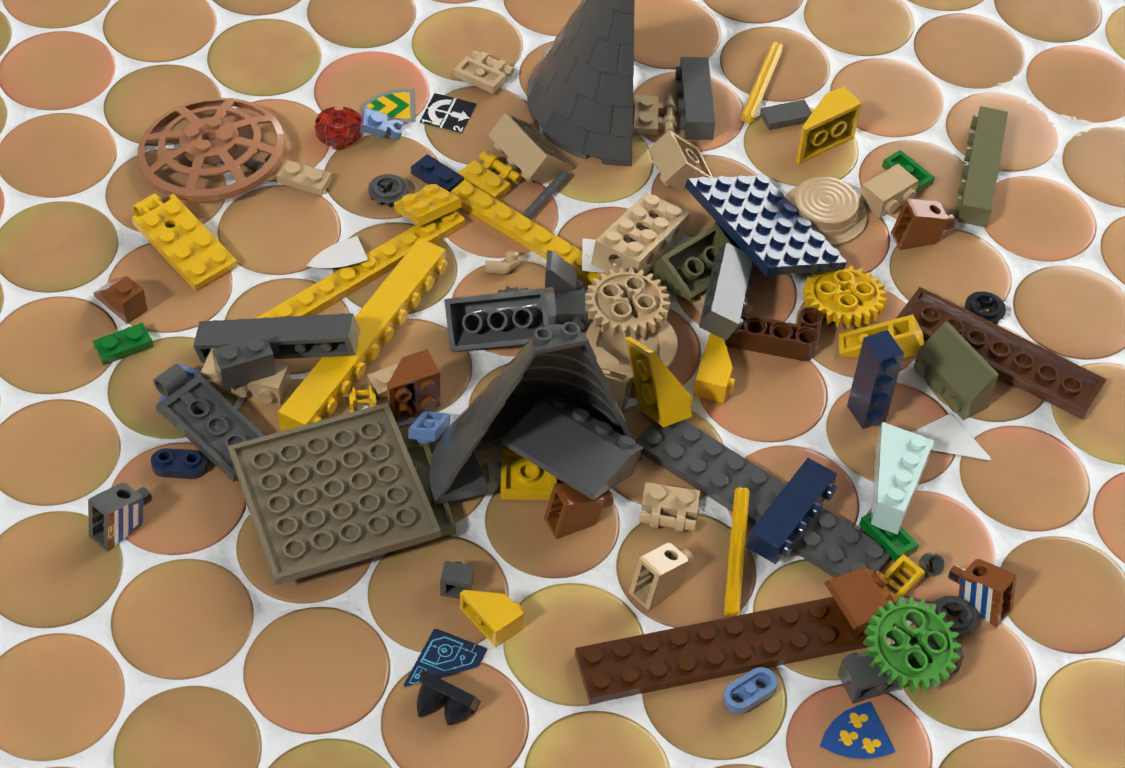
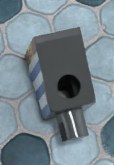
M120 483L88 499L89 536L105 550L110 551L143 523V506L152 501V495L149 490L141 487L135 491L128 484Z

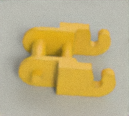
M369 386V390L355 391V387H352L353 392H349L350 413L354 412L356 404L370 403V407L376 406L375 390H371V386ZM369 395V399L356 400V396Z

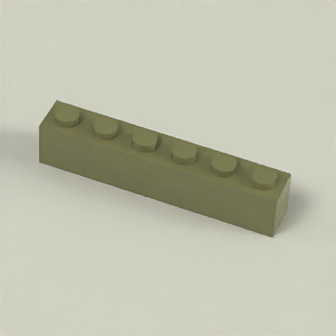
M980 106L978 115L973 114L970 129H974V131L970 130L967 145H971V147H967L964 161H968V164L964 163L961 177L965 178V180H961L958 194H961L962 197L958 196L955 211L959 212L957 222L987 228L993 207L1008 111Z

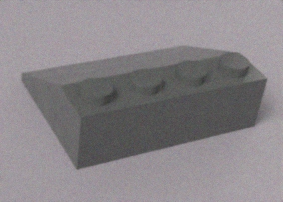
M553 393L539 400L501 441V444L592 500L631 476L643 450V447L635 443V440L631 437L618 433L608 423L598 421L590 416L586 410L571 405L564 397Z

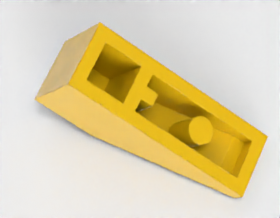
M908 315L838 334L839 354L841 357L859 358L864 337L888 330L904 352V359L917 355L918 350L924 345L923 332L914 315Z
M712 333L709 335L697 372L693 396L724 404L726 395H732L735 379L731 378L733 367L724 339Z

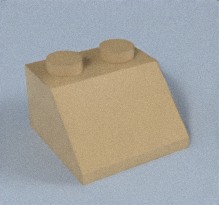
M670 130L649 148L653 157L651 161L661 173L659 177L667 187L672 186L679 191L687 190L684 186L688 178L713 177L699 148Z

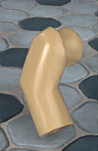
M509 250L506 252V259L502 261L486 260L485 273L508 274L519 266V253Z

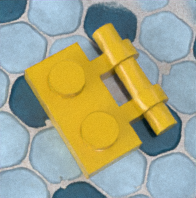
M485 151L479 156V159L484 162L482 165L474 160L458 172V174L464 177V180L497 200H500L511 191L510 180L519 183L522 179L521 174L516 171L515 167L502 163L498 156L488 154ZM495 169V170L499 171L500 174L497 175V174H495V173L492 172V171Z

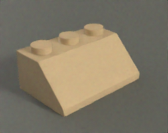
M504 113L488 134L494 141L493 146L501 153H505L508 156L507 161L514 167H519L522 171L520 173L521 176L531 183L533 181L541 184L547 183L555 179L562 171L569 172L574 168L533 124L508 113Z

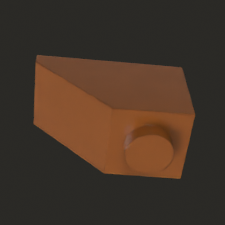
M128 276L113 279L93 292L94 297L126 324L147 311L144 289Z

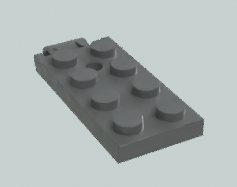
M174 364L153 380L159 393L166 397L156 405V409L230 480L235 482L237 476L228 453V446L265 435L200 374L189 381L186 371L179 364ZM196 409H201L204 411V413L201 415L194 414V411Z

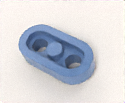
M758 667L735 680L725 688L723 696L725 708L732 713L743 714L759 705L774 694L777 686L776 675L768 668ZM757 684H762L765 688H759ZM733 699H740L742 703H737Z

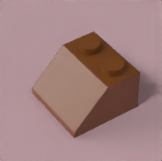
M866 567L837 576L825 582L826 587L852 628L863 633L866 627L870 625L868 623L872 615H875L879 607L884 608V605L889 600L895 605V601L898 599L887 588L888 581L885 576L878 570L874 571Z

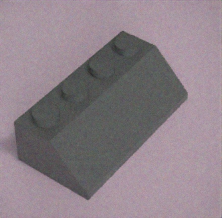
M554 287L444 299L450 352L526 344L534 336V331L537 328L555 325L557 312Z

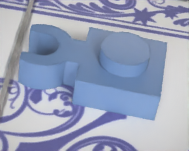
M364 108L361 115L360 131L382 138L385 134H388L392 139L399 140L403 133L400 130L403 122L400 120H387V114Z

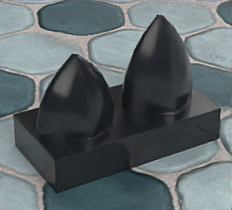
M423 670L418 679L422 684L417 697L419 717L433 712L444 698L447 697L444 714L447 725L450 726L466 718L471 710L476 712L481 703L477 697Z

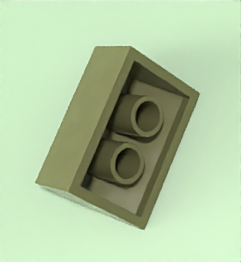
M715 224L661 256L650 270L657 280H661V286L667 287L666 291L691 300L707 290L714 258L726 242L731 243L720 227Z
M948 321L943 323L918 350L913 366L917 374L928 382L933 391L940 395L949 405L950 409L957 413L962 420L988 408L999 376Z

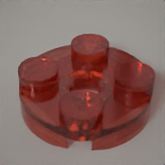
M335 107L327 108L321 111L315 119L316 137L322 143L332 146L335 150H343L346 146L355 143L363 136V132L360 131L361 116L351 108L343 107V110H335Z

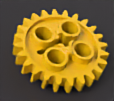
M850 265L848 269L844 268V270L813 272L812 277L808 276L806 283H804L802 300L805 301L806 308L813 307L818 309L822 314V318H826V324L834 321L836 327H839L841 323H845V326L849 328L850 323H854L859 328L861 322L869 325L870 319L876 321L878 315H882L886 305L887 291H884V284H879V278L871 279L872 272L863 274V268L856 271L853 265Z

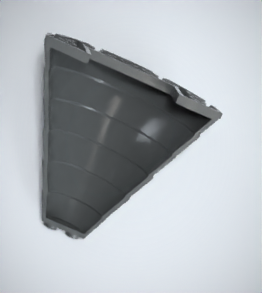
M581 0L567 23L556 36L554 42L535 66L528 81L527 104L534 123H539L543 128V135L553 144L579 158L586 159L587 156L601 159L602 164L632 166L635 0Z
M566 322L563 325L555 324L537 328L534 331V336L523 346L517 356L502 369L501 373L488 384L487 388L473 400L469 407L441 435L431 457L429 473L430 493L434 505L487 494L488 484L473 451L503 445L501 441L539 400L552 393L564 397L571 405L586 410L593 418L608 423L613 430L635 440L625 422V417L617 405V400L607 384L608 380L596 361L597 357L588 338L580 331V327L576 323ZM642 453L640 454L638 461L642 460Z

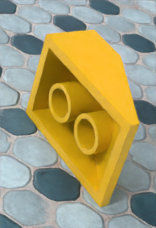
M844 86L824 95L802 126L796 157L798 165L855 138L862 103Z
M626 337L625 341L639 411L662 427L692 417L690 407L692 406V398L654 351L632 337Z

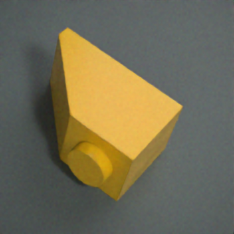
M472 590L460 592V610L495 648L523 630L524 611L518 602H512L506 594Z

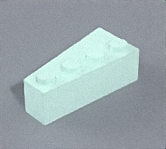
M882 422L875 444L874 492L871 511L872 525L898 535L928 462L934 440Z

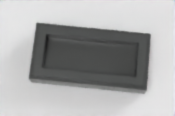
M805 99L763 107L760 110V115L768 130L805 123L812 114Z

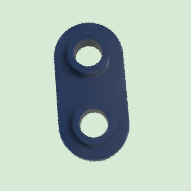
M164 448L156 451L151 457L152 470L160 477L197 479L202 477L208 468L205 455L196 450Z

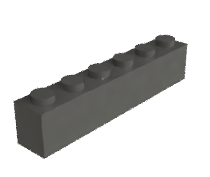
M353 313L199 321L193 346L201 363H205L211 348L217 349L265 334L274 354V359L351 356L356 354L360 330Z

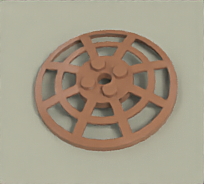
M234 98L202 99L178 106L155 120L140 140L137 158L145 180L164 195L170 196L174 194L178 199L185 201H218L248 192L268 179L283 159L285 138L282 127L276 117L257 104ZM232 106L246 108L262 116L251 117L242 110L232 108ZM216 111L213 117L199 119L196 116L199 113ZM228 112L242 117L243 120L232 123L224 119ZM178 116L173 121H171L162 132L154 133L164 123ZM184 119L190 123L183 131H171ZM271 122L274 125L276 131L275 147L261 142V131L258 124ZM251 126L253 140L239 137L238 129ZM166 139H179L180 146L167 153ZM159 140L158 150L161 158L149 167L144 155L146 143ZM239 146L249 148L238 159L234 160L231 157ZM257 150L271 155L269 160L259 170L248 177H245L239 168L247 163L256 154ZM184 155L187 159L193 161L192 167H187L174 160ZM221 161L225 164L214 168H202L203 164ZM167 165L176 172L189 175L186 188L168 183L159 178L155 173ZM230 172L236 181L233 184L222 187L196 189L199 177L216 176Z

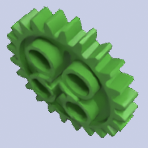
M898 597L895 605L890 600L887 601L884 608L879 607L875 615H872L868 623L870 625L864 630L868 637L865 638L863 644L870 646V648L866 651L865 656L874 657L870 667L879 666L881 670L877 676L881 677L887 674L889 676L888 685L896 680L898 681L899 690H902L906 684H909L911 693L915 692L918 685L923 692H926L930 685L935 689L940 685L941 681L945 682L950 677L949 673L952 674L956 669L954 663L960 659V655L955 652L960 649L961 644L953 641L958 637L959 633L950 632L949 629L954 624L953 621L945 623L943 618L946 613L942 612L937 615L935 613V604L928 609L925 607V599H922L918 605H915L913 597H910L906 604L901 597ZM906 620L911 621L912 623H914V625L916 626V629L911 628L910 626H908V624L906 623ZM886 638L892 639L897 647L889 645ZM928 642L935 644L937 650L930 648ZM908 660L914 661L918 665V669L910 666Z

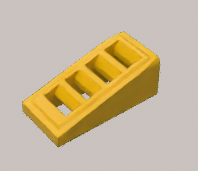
M902 554L883 575L887 579L888 584L897 591L895 595L903 599L924 579L925 571L906 555ZM903 570L911 578L908 580L899 572ZM896 577L904 586L900 587L892 578Z

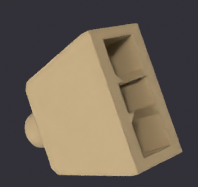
M666 543L639 557L629 594L648 611L682 585L687 567L694 561L692 553L685 548L679 551L673 544Z

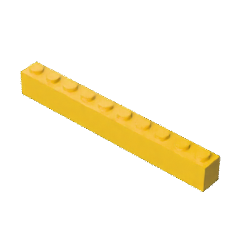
M421 238L415 242L355 316L360 330L356 354L351 356L322 357L278 411L280 429L285 431L325 420L328 415L334 413L340 399L349 394L352 384L357 378L363 376L367 365L371 360L374 361L378 357L382 346L390 342L394 331L399 325L402 326L405 323L409 312L419 305L424 293L432 289L434 281L439 274L442 275L448 265L446 249Z

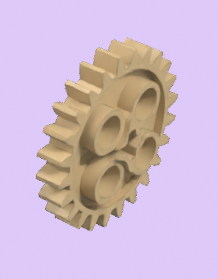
M620 267L619 273L609 269V276L600 273V280L594 278L592 285H588L587 293H585V311L588 312V319H594V327L602 325L601 332H606L609 329L611 330L612 337L617 332L621 333L622 339L626 337V334H630L635 339L636 333L646 337V330L655 333V327H662L663 320H667L670 308V295L666 294L667 287H660V279L652 281V273L646 277L643 276L642 269L638 273H634L633 267H630L628 272H624V269Z

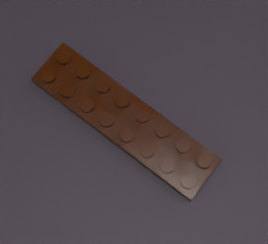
M921 287L918 288L896 317L897 319L913 314L923 332V339L925 341L943 323L948 321L999 374V378L1082 420L1107 379Z

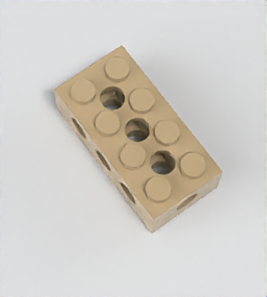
M647 192L595 240L591 264L608 273L609 269L619 273L620 267L624 269V272H628L630 267H633L634 273H638L642 269L643 276H645L661 256L668 253L685 237L690 213Z

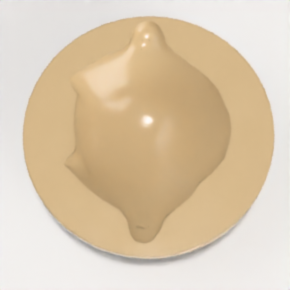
M814 177L804 181L785 196L791 204L797 207V212L803 218L808 219L811 225L825 236V239L832 247L844 245L855 240L861 235L866 226V206L857 196L854 189L839 179Z
M663 320L662 327L656 326L655 333L646 330V337L636 333L635 340L654 351L667 368L673 363L677 354L678 340L674 329L668 321ZM593 321L587 330L586 337L593 348L598 364L632 375L625 338L622 339L621 333L618 332L612 337L611 330L609 329L606 332H601L602 325L594 327Z

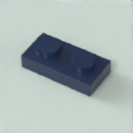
M428 154L411 166L412 175L428 185L437 184L449 192L464 181L462 175Z

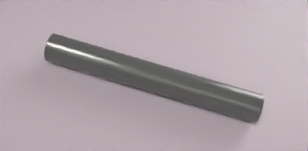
M562 171L522 215L531 219L569 179V174L566 171Z

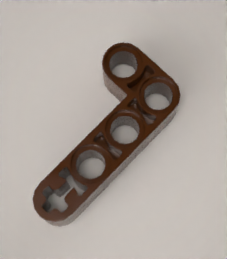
M804 308L799 313L797 324L741 314L743 323L737 333L733 332L727 341L724 340L727 347L800 361H809L814 358L816 353L822 314L816 308Z

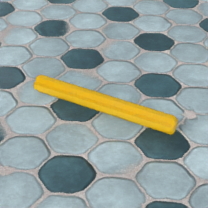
M772 42L741 113V120L743 122L752 123L782 53L783 45L781 43Z
M737 487L734 491L724 615L726 617L740 615L750 493L748 488Z

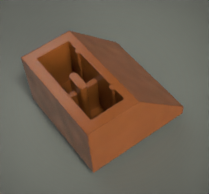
M428 349L402 357L387 385L388 404L395 421L405 420L410 416L424 411H431L441 406L440 371Z

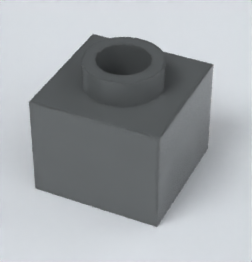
M445 561L440 579V596L460 599V592L472 589L473 565H467L459 561Z

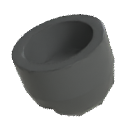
M926 553L919 560L920 568L929 576H938L944 569V559L936 553Z

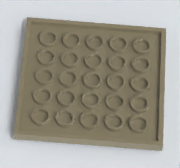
M388 403L228 446L230 459L275 586L441 537V529Z

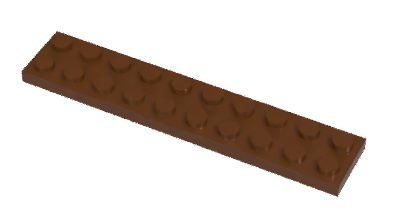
M828 597L575 648V657L589 704L750 672L758 667L770 668L870 646L863 644L868 635L854 630L835 599Z

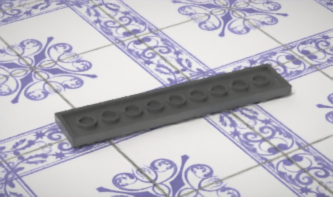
M685 420L666 427H662L654 421L635 440V443L643 447L641 452L643 455L732 512L735 489L737 487L748 488L750 493L747 522L753 526L786 486L782 481ZM822 508L816 519L811 518L809 520L805 534L801 538L796 537L793 541V552L834 578L862 567L881 572L891 560V554L880 543Z

